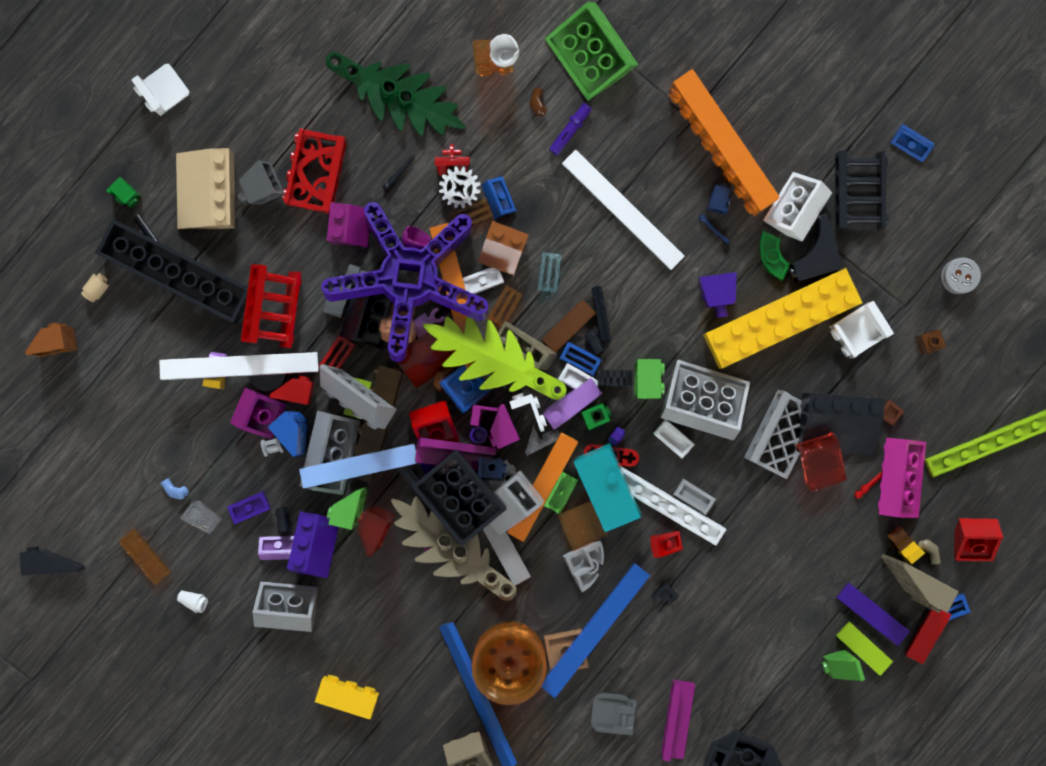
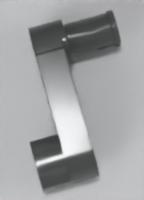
M350 264L345 275L364 273L366 271L361 270V267ZM369 281L367 284L374 285L375 282ZM350 284L346 288L353 289L354 285ZM350 299L334 302L326 300L323 312L342 318Z

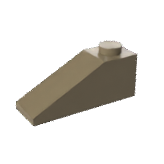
M505 321L498 332L501 342L506 343L507 331L511 330L520 345L524 359L527 352H531L535 367L538 370H548L557 354L543 343Z

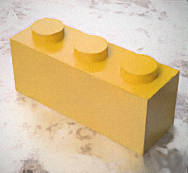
M328 675V677L324 676L321 681L315 702L371 719L379 693L375 692L374 688L358 687L355 682L339 681L338 677Z

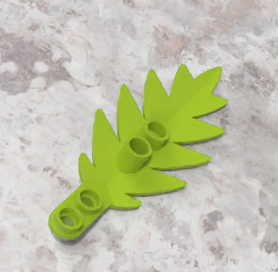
M449 317L445 318L444 327L435 324H423V327L437 339L431 346L432 350H456L443 363V367H454L473 362L459 377V380L474 379L494 372L479 387L480 390L493 389L514 382L509 388L510 392L521 389L526 385L554 400H559L566 394V386L563 382L535 368L531 352H527L524 360L520 345L511 330L507 331L504 350L500 336L491 320L487 321L484 341L476 323L469 317H466L464 334ZM539 377L543 379L541 385L537 383ZM556 386L560 388V392L558 394L554 392V388Z

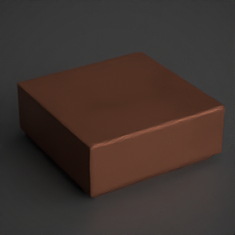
M889 399L884 404L883 420L890 426H894L905 411Z

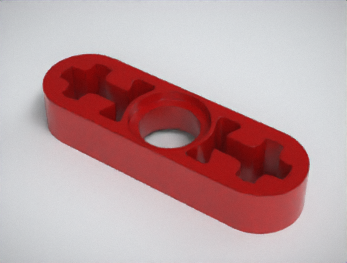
M589 444L584 448V454L587 453V450H591V447L597 449L604 445ZM612 447L617 454V460L620 458L619 451H623L622 455L626 456L629 455V452H632V456L635 457V460H632L631 463H628L627 459H622V463L619 462L621 466L632 467L638 463L639 455L635 450Z

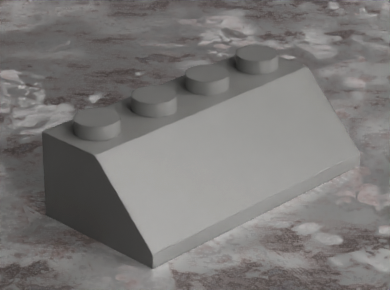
M321 364L320 387L326 390L325 394L333 399L337 398L341 406L353 410L352 414L360 419H365L369 427L385 429L397 409L342 369Z
M317 411L304 468L353 457L352 451L357 440L361 421ZM347 479L312 486L307 489L343 495Z

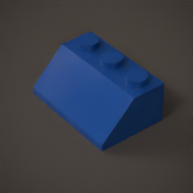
M285 411L268 428L293 457L306 453L307 419L301 412Z

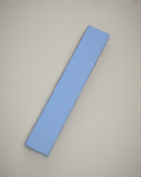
M415 444L300 468L303 488L416 464Z

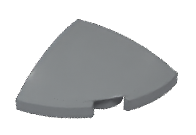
M600 540L581 546L563 555L575 582L582 592L587 590L599 576L597 573L599 563L602 565L604 561V550Z

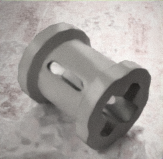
M277 438L268 441L261 440V448L265 457L271 453L279 451L283 453L285 451L283 444Z

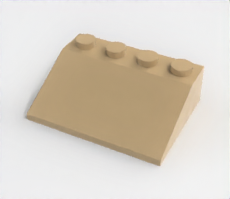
M229 148L176 153L177 229H234V152Z

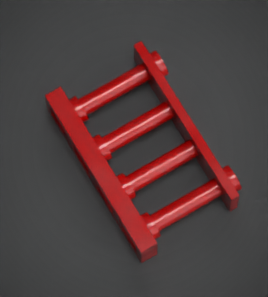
M251 264L241 342L257 343L258 338L279 341V347L291 348L294 341L293 332L299 287L302 283L301 272H289L288 276L267 273L266 265ZM265 281L287 284L286 295L265 292ZM263 299L284 303L283 314L262 311ZM260 319L282 322L281 333L259 330Z

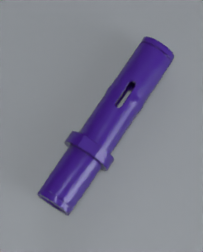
M583 103L574 116H570V121L549 148L556 156L559 155L577 129L583 126V121L592 110L587 104Z

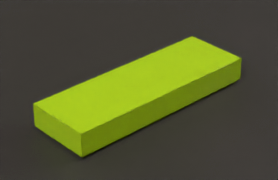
M850 622L836 635L880 676L893 662Z

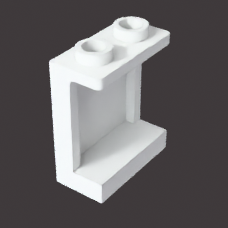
M874 301L868 302L830 326L833 338L836 341L839 340L842 345L841 350L846 357L849 356L850 359L857 357L861 352L894 334Z

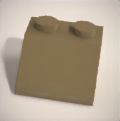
M480 732L470 733L466 737L452 740L443 745L448 766H494Z

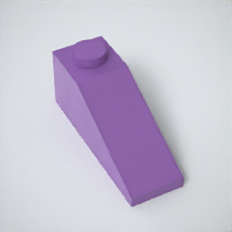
M590 378L544 410L543 415L553 429H556L600 396L602 392L593 379Z

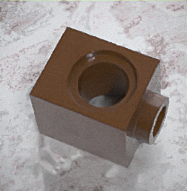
M940 329L915 336L921 355L946 348Z

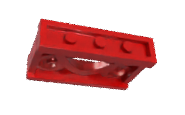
M300 128L299 133L295 134L294 144H296L295 152L292 151L290 162L292 167L287 172L286 181H288L287 189H284L285 194L282 195V200H284L287 206L330 214L331 202L335 203L347 140L342 136ZM310 138L315 139L319 149L315 150V147L311 144V148L306 150L304 147L305 141ZM321 140L335 142L336 144L335 146L323 148ZM324 155H325V160H326L327 158H331L332 162H331L329 165H326V164L324 163V161H323V156H324ZM319 158L321 166L330 173L329 176L317 179L312 186L307 180L303 169L310 162ZM297 176L299 177L301 182L296 183ZM321 182L326 183L325 189L322 190L319 186L318 191L316 190ZM297 188L301 189L300 196L304 195L308 190L309 195L306 199L298 201L294 197L295 190ZM314 196L323 202V206L309 204L308 202Z

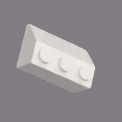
M793 172L780 192V198L772 205L763 221L785 235L803 241L832 192L822 181Z

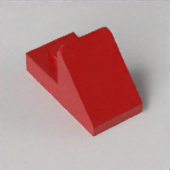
M680 531L650 537L654 558H660L683 550Z

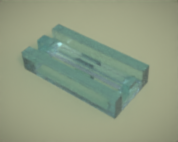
M542 252L538 291L557 293L561 254ZM549 257L546 287H542L545 258ZM553 258H557L554 286L550 288Z

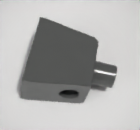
M258 160L239 181L243 191L238 193V199L242 203L249 202L250 204L261 205L285 194L271 162Z

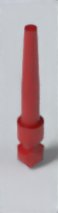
M883 471L866 485L864 484L860 488L861 490L854 493V496L860 499L863 493L866 494L870 490L869 488L882 477Z

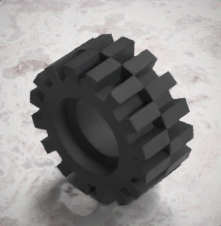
M598 370L599 386H632L633 370Z

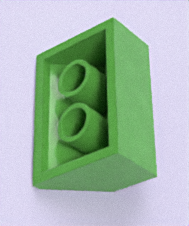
M368 487L355 491L330 507L327 514V519H330L329 525L350 530L360 524Z

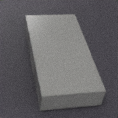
M682 479L673 493L674 496L704 515H707L716 500L685 479Z

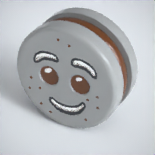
M969 258L954 259L948 262L941 272L943 286L954 294H964L974 290L981 279L978 265Z

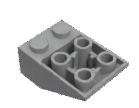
M521 471L517 472L493 491L507 510L490 524L500 536L542 506L544 499Z

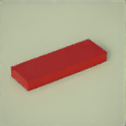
M930 609L905 651V655L924 664L951 614L942 610L938 613Z

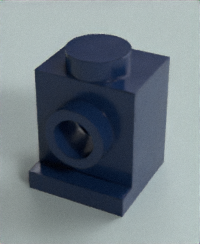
M719 184L713 187L707 210L723 215L728 212L729 208H725V206H729L732 195H729L730 186Z
M479 458L478 475L482 480L504 481V475H507L508 467L503 459ZM495 465L496 469L494 471H490V466Z

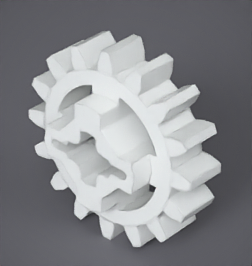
M455 166L454 172L448 169L449 175L443 174L442 178L445 181H440L439 185L443 186L439 193L445 194L442 199L449 200L447 205L455 203V208L458 207V204L465 208V203L471 206V199H478L475 193H480V190L476 188L480 186V182H475L478 176H472L471 169L466 172L464 166L462 170ZM457 175H464L468 178L461 179ZM451 180L452 188L447 190V183ZM456 182L459 185H464L462 192L461 190H456ZM472 184L473 191L471 195H469L467 189ZM453 196H460L463 200L454 199Z

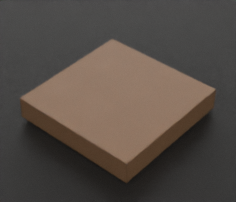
M582 629L544 636L550 670ZM587 658L578 669L589 668Z

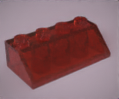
M377 505L362 512L357 521L360 524L358 532L366 556L369 558L380 549L396 517L395 514Z

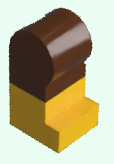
M897 526L886 535L907 563L913 564L925 554L900 526Z

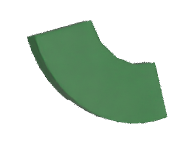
M762 231L759 241L761 261L766 270L774 278L782 282L790 263L784 260L780 253L779 245L781 238Z

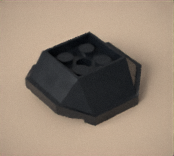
M734 730L711 743L703 766H782L772 744Z

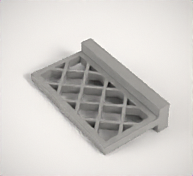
M777 390L744 458L787 479L801 452L798 451L799 443L797 441H799V438H796L794 428L800 427V423L792 426L790 416L798 413L801 418L800 405L802 401L786 391ZM789 400L795 402L796 411L788 413L787 404ZM786 417L789 427L780 430L778 422ZM790 430L793 440L784 443L781 433ZM778 435L780 444L771 447L769 441L771 436ZM794 443V453L787 455L785 446ZM781 447L784 457L775 460L772 450ZM769 452L772 461L764 464L760 459L763 453ZM783 460L786 461L787 465L784 473L778 471L776 464Z

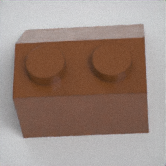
M492 221L478 263L514 276L529 234Z
M60 323L47 324L48 327L40 329L25 353L28 356L42 357L78 350L74 327H68L66 324Z

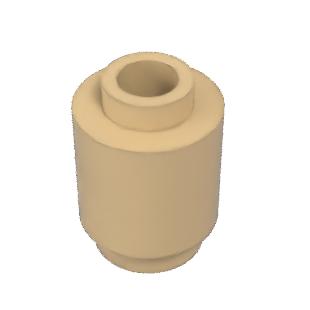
M100 273L98 275L93 274L82 288L81 294L91 302H95L96 299L99 300L110 286L107 283L109 279Z

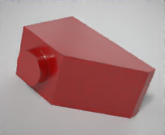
M299 376V379L293 378L272 392L270 398L311 405L315 382H310V378Z

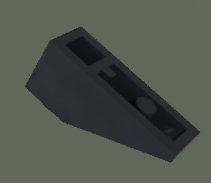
M39 546L26 547V551L20 552L21 576L85 570V565L47 549H39Z

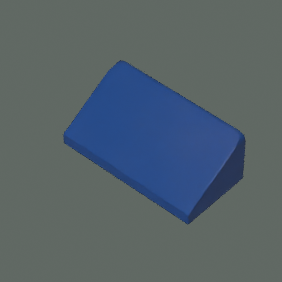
M903 124L900 125L890 142L921 162L926 159L934 148L933 142Z
M503 176L487 180L481 185L495 220L516 212Z

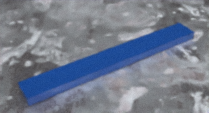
M635 563L631 566L539 686L556 698L650 577L648 573Z
M451 622L439 626L501 765H516L517 761L454 623Z

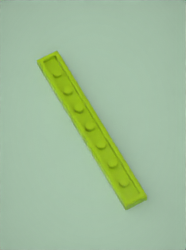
M1046 410L925 459L924 461L930 476L934 478L1046 432Z

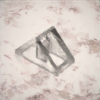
M200 501L192 502L180 517L181 520L208 534L222 520Z

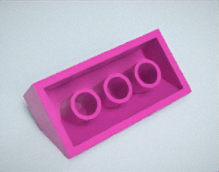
M886 438L884 462L882 464L883 475L880 483L881 495L878 502L879 515L919 518L926 442Z

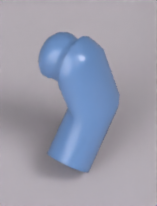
M169 478L160 483L171 498L181 500L189 494L185 486L181 488L174 487Z

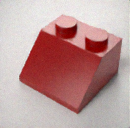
M446 400L409 412L417 439L427 438L449 442L460 441Z
M959 518L954 530L955 561L993 562L1003 539L998 519Z

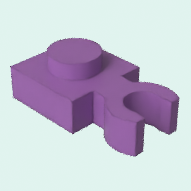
M438 308L433 309L429 317L423 313L414 319L416 335L419 339L429 334L423 327L424 323L434 324L444 321V317L440 319L435 318V313L439 311Z

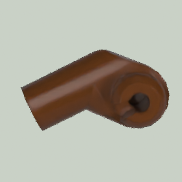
M535 87L529 104L536 115L544 116L547 108L543 106L540 100L543 90Z
M445 367L436 372L433 382L436 391H444L439 383L454 371L453 367Z

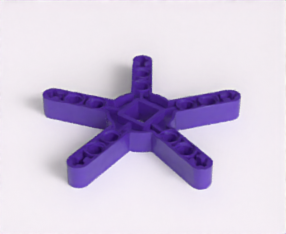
M375 202L368 203L364 207L366 223L386 256L381 269L328 278L323 281L321 287L324 298L330 302L384 293L391 302L395 303L388 342L389 357L395 362L403 361L407 355L414 307L424 304L429 299L477 321L486 319L489 306L484 298L437 278L436 267L471 234L472 221L465 214L458 215L420 250L411 247L404 248L380 205ZM385 228L386 231L379 232L378 229ZM453 237L454 239L452 241H447L445 238ZM390 243L395 244L392 248L387 247ZM435 249L441 251L438 254L432 253V251ZM400 270L420 272L418 285L399 283ZM369 281L375 282V284L372 286L366 285V283ZM350 284L355 285L353 289L346 288ZM441 291H447L449 294L446 296H442L439 293ZM465 299L467 302L460 304L457 300ZM401 311L408 312L406 316H400L398 313ZM399 329L405 331L402 335H398L395 332ZM397 343H399L400 350L398 351V353H395L394 351H396L397 349Z

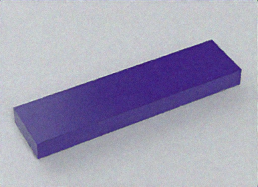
M847 583L836 597L897 646L900 645L910 632L850 583Z

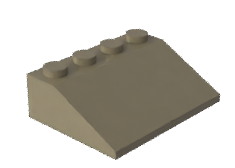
M882 554L881 558L903 589L912 595L910 599L938 613L941 610L948 613L959 591L905 562Z

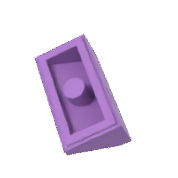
M294 536L259 537L258 556L260 560L289 559Z

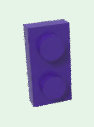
M264 491L227 507L234 524L271 509Z

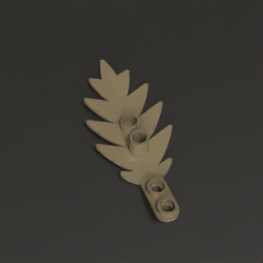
M417 496L414 498L411 506L402 501L391 499L393 506L402 516V518L394 522L395 526L416 532L404 540L402 544L417 548L432 547L415 558L416 562H448L434 571L433 575L439 577L466 576L461 580V584H471L478 581L502 600L509 601L515 597L516 586L489 566L490 557L487 548L481 557L478 534L461 546L432 511L428 518L425 508ZM494 577L495 581L493 583L488 582V578ZM508 588L511 592L504 594L503 590Z

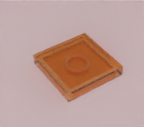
M591 500L558 514L573 550L608 536L601 525Z

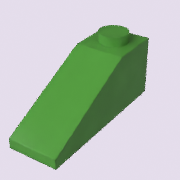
M846 650L823 656V670L825 674H828L833 679L865 680L860 661Z

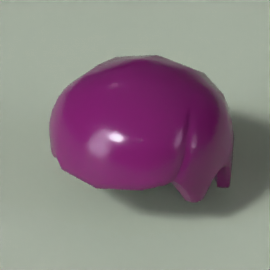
M407 226L401 237L405 248L411 247L420 250L431 240L426 232L414 226Z

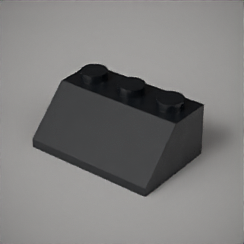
M384 293L350 299L340 337L382 349L384 341L380 336V322L382 319L389 317L392 302Z

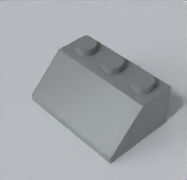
M260 582L252 612L254 627L312 632L316 614L318 587Z

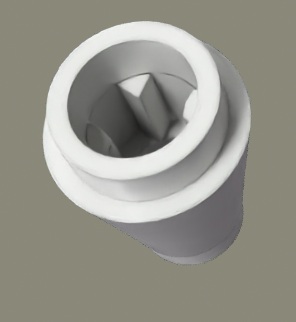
M183 590L177 597L178 602L195 613H202L208 603V599L204 595Z

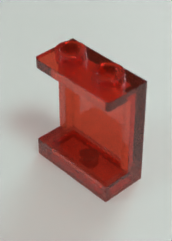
M833 433L796 444L806 478L804 479V484L810 492L818 491L831 485H837L847 480L840 443Z

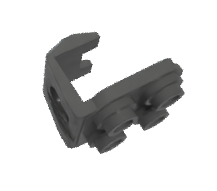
M597 694L593 700L592 727L596 731L603 733L633 735L637 701L628 699L627 696L620 694Z

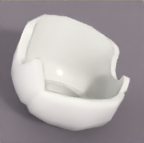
M498 35L490 42V57L494 64L499 67H508L513 65L519 58L518 44L511 35Z

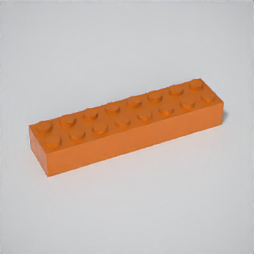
M691 69L675 80L669 90L670 99L674 104L677 103L679 105L683 118L685 120L688 119L692 124L690 127L693 133L700 136L704 149L711 152L713 162L717 167H721L725 180L728 183H732L736 196L743 199L746 211L756 216L775 203L780 196L694 70Z

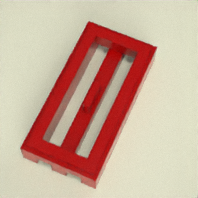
M339 335L319 364V367L321 364H326L342 340L344 343L328 365L333 367L346 346L349 345L350 347L336 366V368L341 369L356 345Z

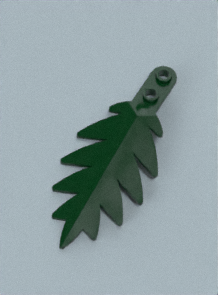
M331 52L326 56L325 64L329 70L357 85V93L360 100H363L365 93H367L370 105L379 121L383 120L385 104L387 103L390 115L399 131L403 130L406 112L411 124L420 136L424 133L426 119L440 135L444 134L445 126L456 129L466 128L463 122L452 114L458 107L457 103H434L447 89L446 86L429 87L416 91L431 76L430 73L413 75L397 81L411 66L410 64L395 65L376 72L382 65L381 62L364 68L338 52ZM336 59L338 61V64L333 65L331 63V60ZM353 69L355 74L350 75L348 70Z

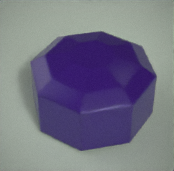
M482 426L472 428L469 434L471 441L478 445L485 443L489 436L486 428Z
M616 427L609 436L608 441L613 445L619 444L624 438L625 431L620 427Z

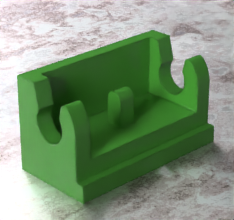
M562 471L544 506L561 514L578 479Z

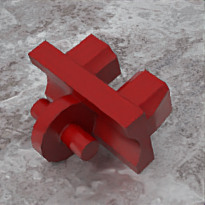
M450 144V150H442L443 155H450V157H435L434 163L437 166L439 176H443V174L449 175V166H457L459 170H462L464 166L467 172L468 165L470 164V157H454V155H462V150H454V144Z

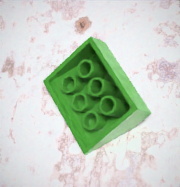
M595 2L584 4L545 38L587 101L597 96L638 66L634 57Z

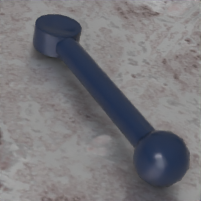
M705 215L699 216V220L711 228L725 244L730 242L728 238L724 237L706 219Z

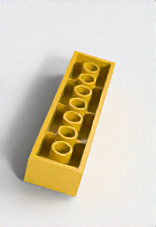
M845 268L703 334L718 368L721 369L862 304V301Z

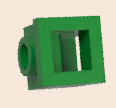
M120 177L106 190L109 194L115 196L116 201L122 206L126 204L130 208L135 207L139 202L138 199L141 197L126 180Z
M603 403L581 412L588 430L609 422V417L612 416L608 406H604ZM595 412L600 413V418L597 420L593 417Z

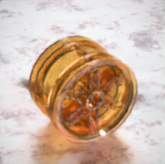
M512 621L501 622L487 629L478 639L473 654L471 666L476 686L488 699L504 705L519 704L533 697L541 688L547 670L545 648L537 633L522 623ZM508 639H512L514 641L513 646L507 645L506 642ZM495 648L497 653L490 654L489 650ZM528 649L530 655H523V651ZM507 657H512V664H507ZM494 668L496 673L492 675L488 670ZM524 669H528L530 673L529 675L524 676L522 674V671ZM512 679V684L507 685L505 680Z

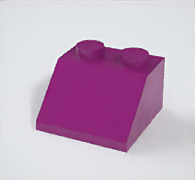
M331 202L327 241L330 244L368 248L370 228L365 220L364 208Z
M244 388L230 423L241 430L273 439L274 434L268 426L283 414L287 404Z
M504 404L500 405L490 431L492 435L489 436L493 447L497 445L498 449L520 440Z

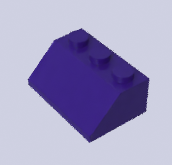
M300 511L287 569L290 572L328 579L339 527L329 525L330 519H327L325 516Z

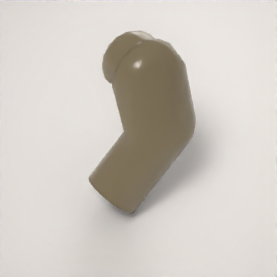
M926 539L918 543V547L929 553L931 564L941 563L937 545Z

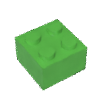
M637 359L634 361V399H660L661 395H664L665 386L664 383H661V376L664 375L665 368L664 363H661V359Z

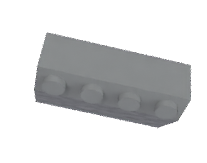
M677 360L660 418L734 441L741 429L750 382Z

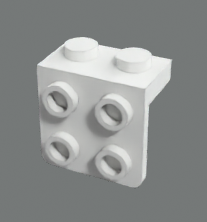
M169 64L163 65L144 80L138 75L132 79L135 84L133 89L140 97L144 96L147 108L151 112L155 111L160 116L190 94V91Z
M523 393L513 396V401H510L511 408L514 409L531 403L540 431H545L544 427L547 424L543 414L539 415L537 408H540L537 396L533 397L532 394L524 396Z

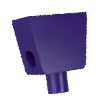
M736 272L703 276L697 279L706 308L715 307L716 318L728 317L727 306L733 305L736 302Z

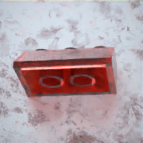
M429 332L410 344L407 348L405 359L398 362L416 388L433 378L436 372L444 369L443 363L456 351L432 350L431 346L437 339Z

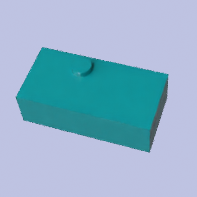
M610 443L574 459L575 467L605 532L641 518V511Z

